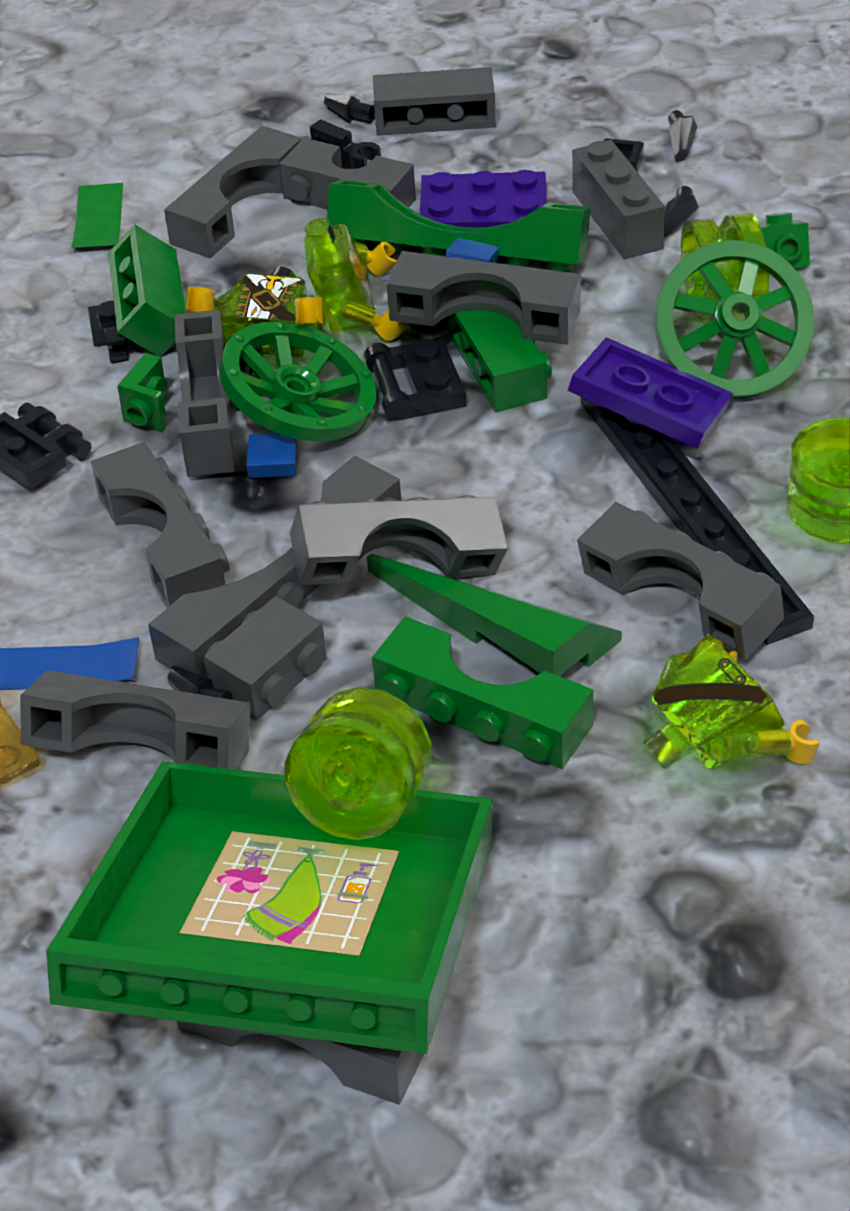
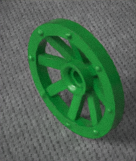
M727 240L711 243L696 249L673 268L657 297L654 328L661 353L669 365L679 371L689 373L732 392V399H746L762 395L776 388L799 367L812 341L814 310L809 291L803 279L786 259L771 249L756 243ZM715 262H744L737 291L733 292L714 265ZM758 267L772 275L782 286L760 297L755 298L752 296ZM699 270L720 301L681 294L678 291L684 281L695 271ZM790 300L794 314V330L762 316V312ZM673 309L711 316V321L677 339L673 324ZM732 309L741 310L744 313L745 320H736L732 316ZM755 331L790 346L785 357L772 370L768 366ZM718 335L722 341L709 374L693 363L685 352ZM738 342H742L755 377L744 380L724 379L735 346Z
M263 322L247 326L236 332L228 340L219 364V377L222 387L229 399L243 414L273 432L299 440L332 441L354 434L367 422L376 400V386L373 376L356 353L330 335L299 324ZM273 345L277 372L254 348ZM290 346L302 348L315 354L305 367L296 365L292 361ZM242 358L261 379L241 372L239 359ZM328 361L345 375L321 383L317 377ZM354 390L356 404L327 399V397ZM259 395L269 398L271 400L267 402ZM316 412L325 413V414H330V415H335V416H333V417H327V418H322V417H321L318 413H316Z

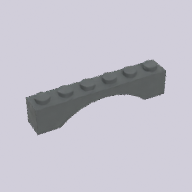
M357 456L352 457L322 482L321 501L331 504L357 503L365 499H376L380 502L401 501L400 479ZM291 547L284 555L265 568L239 581L210 590L184 594L148 624L155 660L169 669L175 665L207 678L204 656L272 598L277 596L297 608L300 602L321 584H299L293 548Z

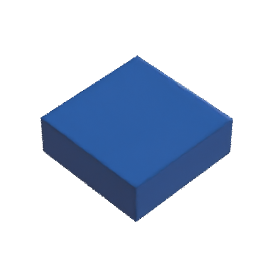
M457 238L446 251V257L496 263L499 246Z
M278 433L249 434L246 465L248 478L296 476L297 439Z

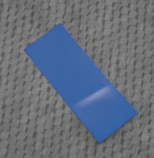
M139 637L86 646L0 648V690L27 689L47 670L112 681L133 679Z

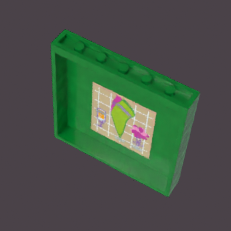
M162 761L46 950L50 1004L428 1054L491 850L493 798Z

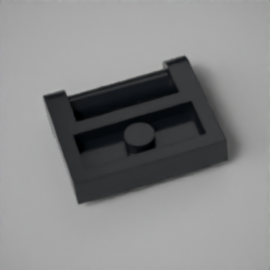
M443 337L423 339L415 343L390 348L383 343H374L364 351L366 365L370 371L375 373L384 397L382 399V407L388 419L399 421L467 407L465 389ZM403 368L413 394L407 395L404 391L400 390L393 370Z

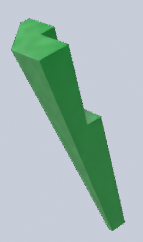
M372 553L367 556L368 572L475 644L487 637L539 673L548 671L561 676L578 661L589 667L622 640V631L383 556Z

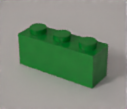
M134 224L108 253L117 332L157 356L162 357L172 345H176L175 315L186 313L176 249Z
M467 310L447 316V333L495 413L547 399V379L552 377L549 357L546 352L538 350L534 340L522 338L520 328L512 319L503 314L488 310Z

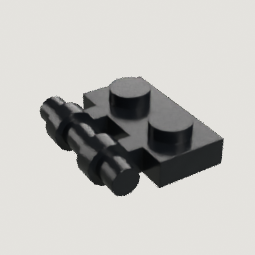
M29 402L23 403L18 409L19 418L17 419L6 412L0 414V469L29 490L67 466L64 454H74L83 459L91 452L92 445L83 438L80 430L71 424L62 425L56 421L55 414L43 406L35 407Z

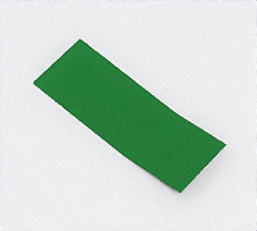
M123 183L79 186L75 230L71 248L113 246L118 243L121 226Z

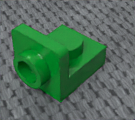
M145 353L117 385L122 417L125 422L162 432L167 426L164 398L167 393L168 383L166 378H164L162 358Z

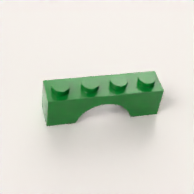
M406 616L372 656L376 694L383 696L390 702L401 703L428 714L439 722L450 723L476 734L483 740L499 743L525 754L532 760L543 761L562 770L593 727V689L548 671H543L531 679L515 684L496 685L477 681L464 674L454 664L450 633Z

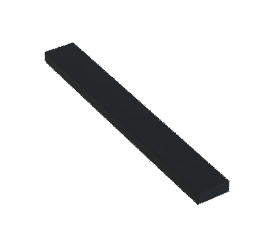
M580 397L581 405L679 531L686 533L693 541L713 551L724 552L734 562L756 573L762 572L769 575L776 583L780 584L784 620L764 640L767 645L813 629L814 615L675 442L663 433L647 426L635 425L629 422L623 415L605 407L590 405Z

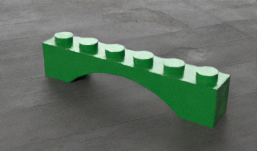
M344 179L329 183L327 219L335 235L339 237V243L348 245L347 227L354 246H362L365 240L379 241L380 243L387 242L394 247L395 251L405 250L406 245L421 246V253L446 255L447 249L457 238L499 246L498 255L505 256V263L512 265H530L531 259L547 261V268L573 270V264L578 265L586 259L591 207L548 202L527 216L511 223L487 228H468L439 223L416 213L399 201L380 183ZM326 222V235L330 236L329 233H328V231H327V228L329 227V225H328V223Z

